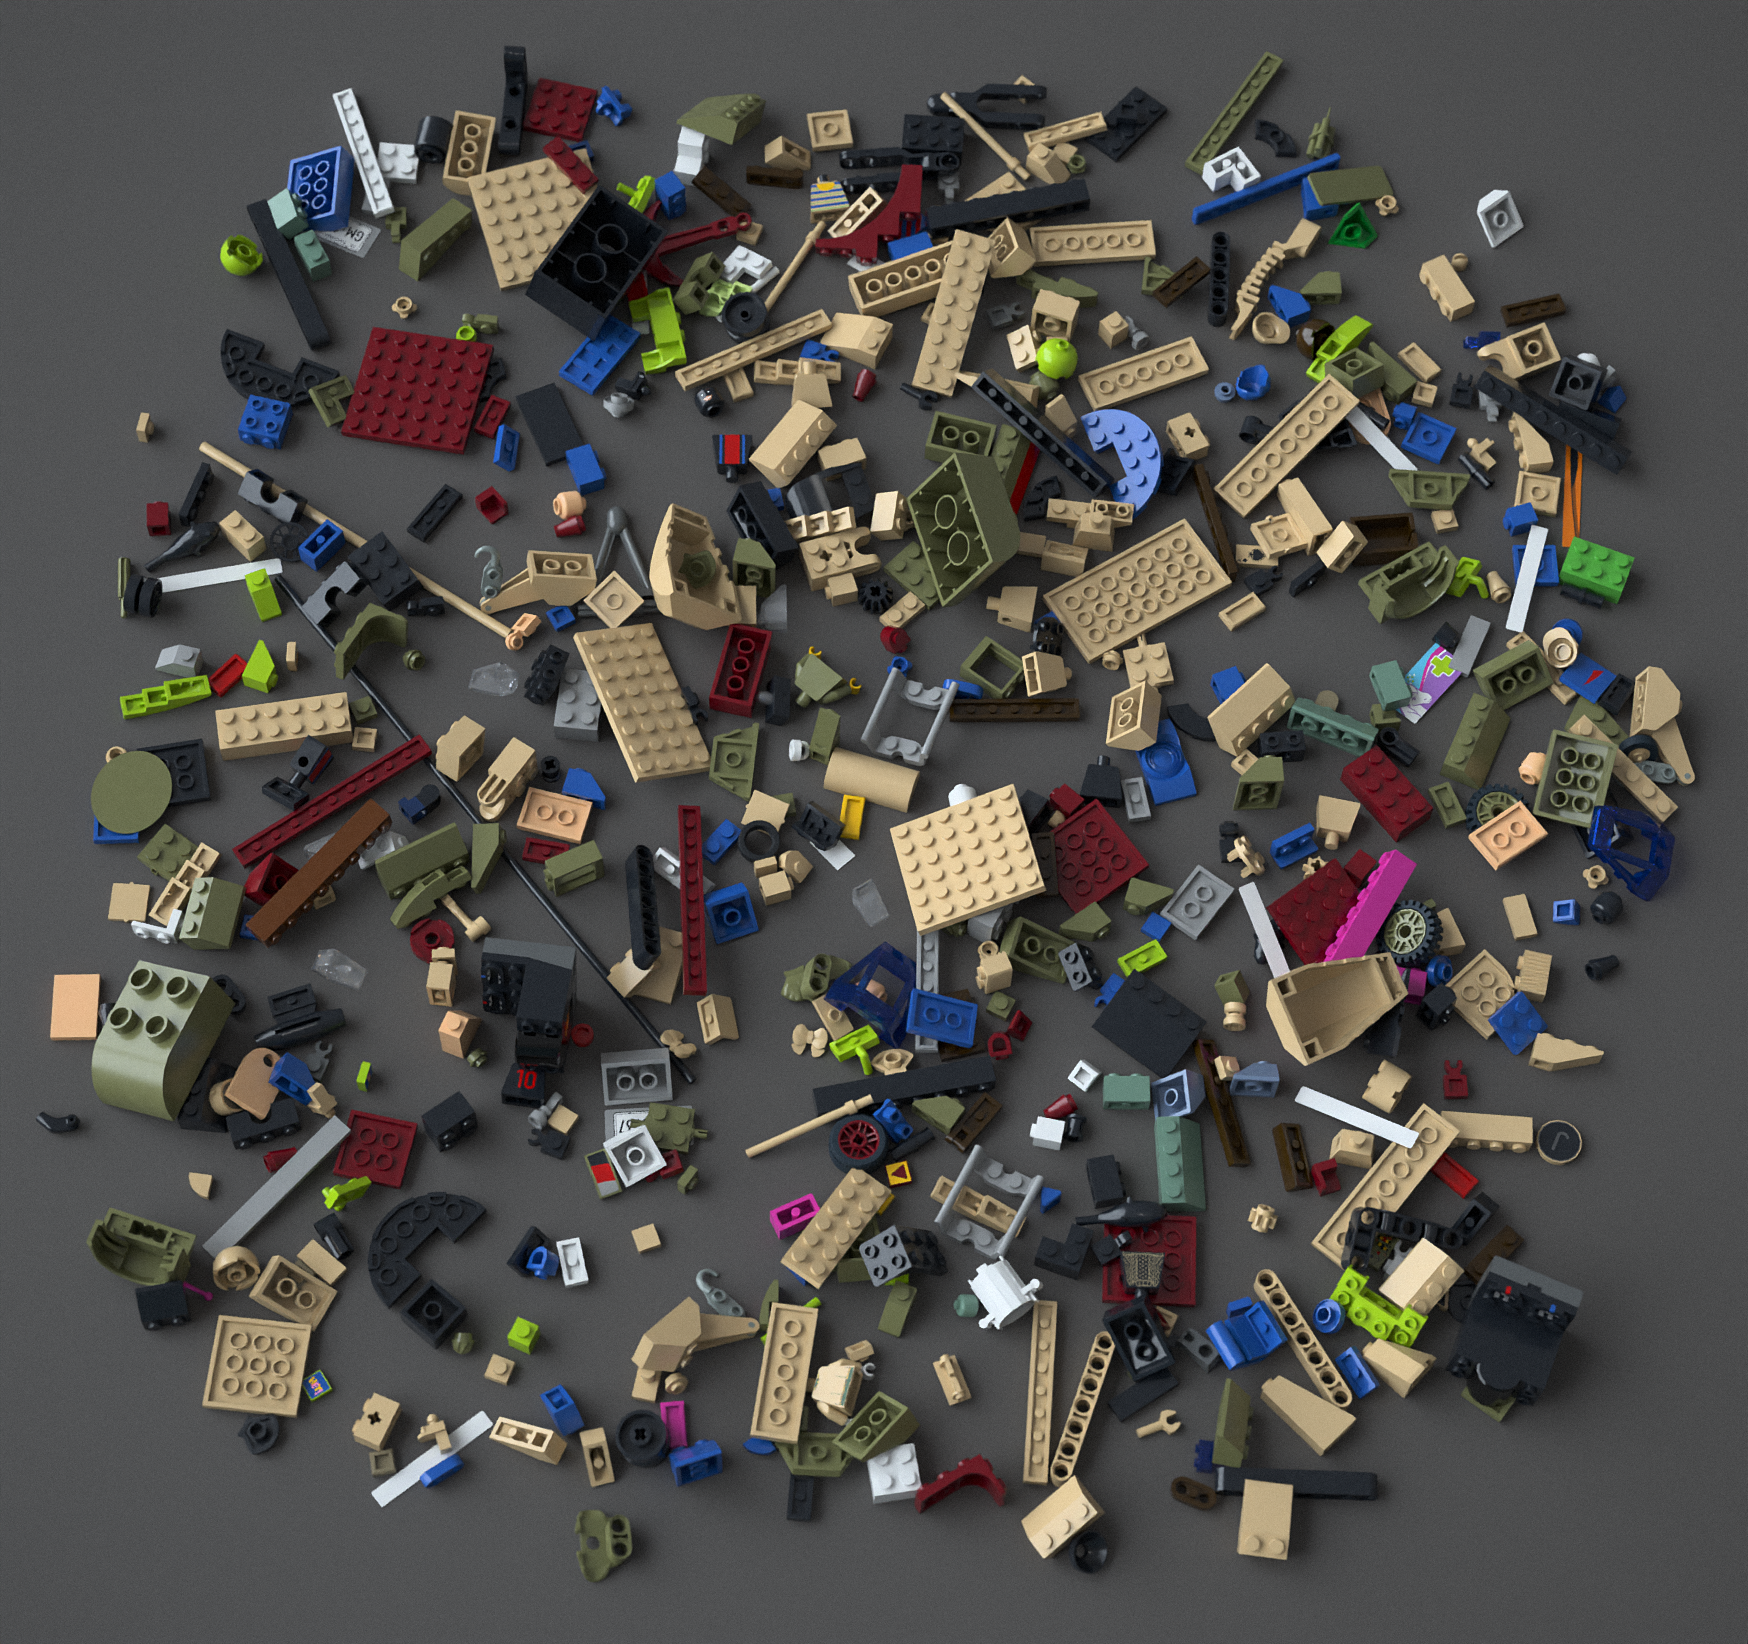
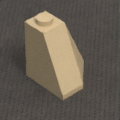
M1379 1338L1374 1344L1369 1342L1362 1350L1364 1354L1363 1359L1370 1370L1403 1398L1431 1369L1437 1359L1433 1355Z

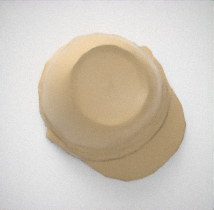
M1260 313L1253 321L1252 332L1258 342L1262 344H1283L1288 341L1290 336L1289 325L1273 313Z
M1558 627L1545 634L1543 638L1545 660L1550 665L1556 668H1566L1576 661L1579 645L1566 629Z

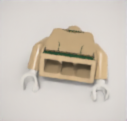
M840 1359L826 1367H821L816 1379L808 1378L806 1392H812V1399L817 1403V1408L828 1419L841 1426H847L852 1421V1419H848V1416H852L862 1378L872 1380L874 1375L867 1373L866 1370L874 1371L875 1366L872 1363L861 1366L859 1362Z

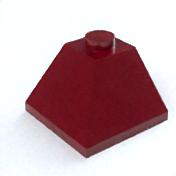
M270 853L249 874L244 886L246 888L244 896L254 903L264 906L299 870L276 854Z

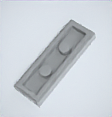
M1472 615L1470 616L1448 668L1462 672L1460 675L1468 678L1490 627V622Z

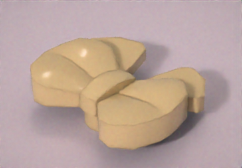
M803 1024L797 1025L793 1031L794 1043L791 1045L794 1052L798 1055L802 1054L808 1043L811 1044L812 1056L814 1058L820 1057L825 1052L823 1048H825L828 1041L827 1031L824 1028H819L813 1032L808 1031Z
M666 1030L660 1037L661 1042L669 1045L670 1051L674 1052L679 1058H688L691 1054L694 1055L696 1053L694 1044L682 1043L681 1040L684 1038V1034L679 1031Z

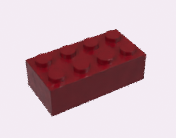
M736 623L730 624L709 695V709L752 718L772 647V631Z
M1377 745L1343 768L1340 778L1342 783L1396 843L1430 819L1433 807Z

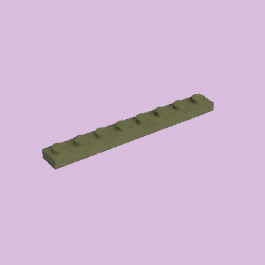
M1268 51L1265 52L1188 157L1185 167L1203 175L1204 164L1217 156L1283 65V59Z

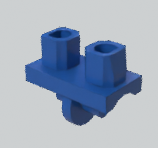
M604 86L601 89L602 95L597 100L596 112L600 116L606 115L615 126H620L624 118L630 117L632 108L629 104L621 105L622 96L618 89L611 91L608 86Z
M887 1098L883 1106L872 1114L884 1126L893 1143L897 1144L901 1139H907L913 1132V1128L908 1124L891 1099Z

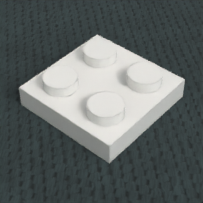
M380 143L377 161L383 178H389L391 182L416 184L420 159L413 152L414 145Z

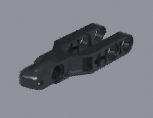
M986 84L973 93L952 92L948 94L974 120L985 128L1023 130L1045 128L1046 117L1042 114L981 112L977 107V103L983 100L1010 101V99H1026V101H1030V99L1047 98V88L1045 86ZM933 94L928 98L927 109L932 115L960 118L940 98L942 94Z
M899 147L850 150L844 151L839 155L840 167L847 170L900 166L902 164L923 165L922 181L933 180L939 176L954 175L960 168L958 157L950 152L911 154ZM901 172L876 174V176L865 177L856 175V177L841 180L840 184L845 195L864 194L869 187L878 193L896 191Z

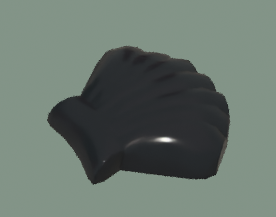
M266 1414L256 1418L247 1416L237 1436L244 1438L251 1454L259 1455L273 1447L280 1432L277 1418L274 1414Z

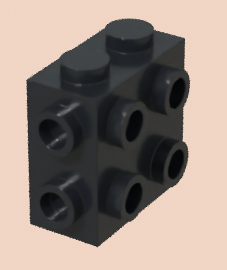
M551 644L546 651L542 649L538 659H535L530 670L533 671L531 676H528L523 686L526 689L523 697L529 699L534 704L543 706L555 691L570 653Z

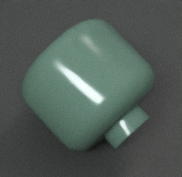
M960 1294L957 1300L954 1301V1309L958 1316L973 1318L977 1315L979 1301L976 1295Z

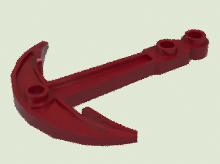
M659 200L656 201L643 214L656 222V217L662 203ZM740 213L736 217H726L713 221L709 225L667 235L645 271L649 276L663 284L680 287L684 280L675 275L666 264L662 265L659 257L712 239L718 240L737 234L739 230L748 231L752 226L750 215ZM743 222L748 223L747 225H744V226L741 225Z

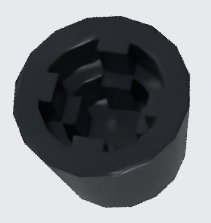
M1446 621L1432 640L1447 649L1448 647L1453 648L1460 638L1457 637L1459 633Z

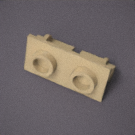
M948 1354L942 1355L939 1361L933 1363V1366L949 1405L951 1406L972 1398L955 1355L950 1357Z

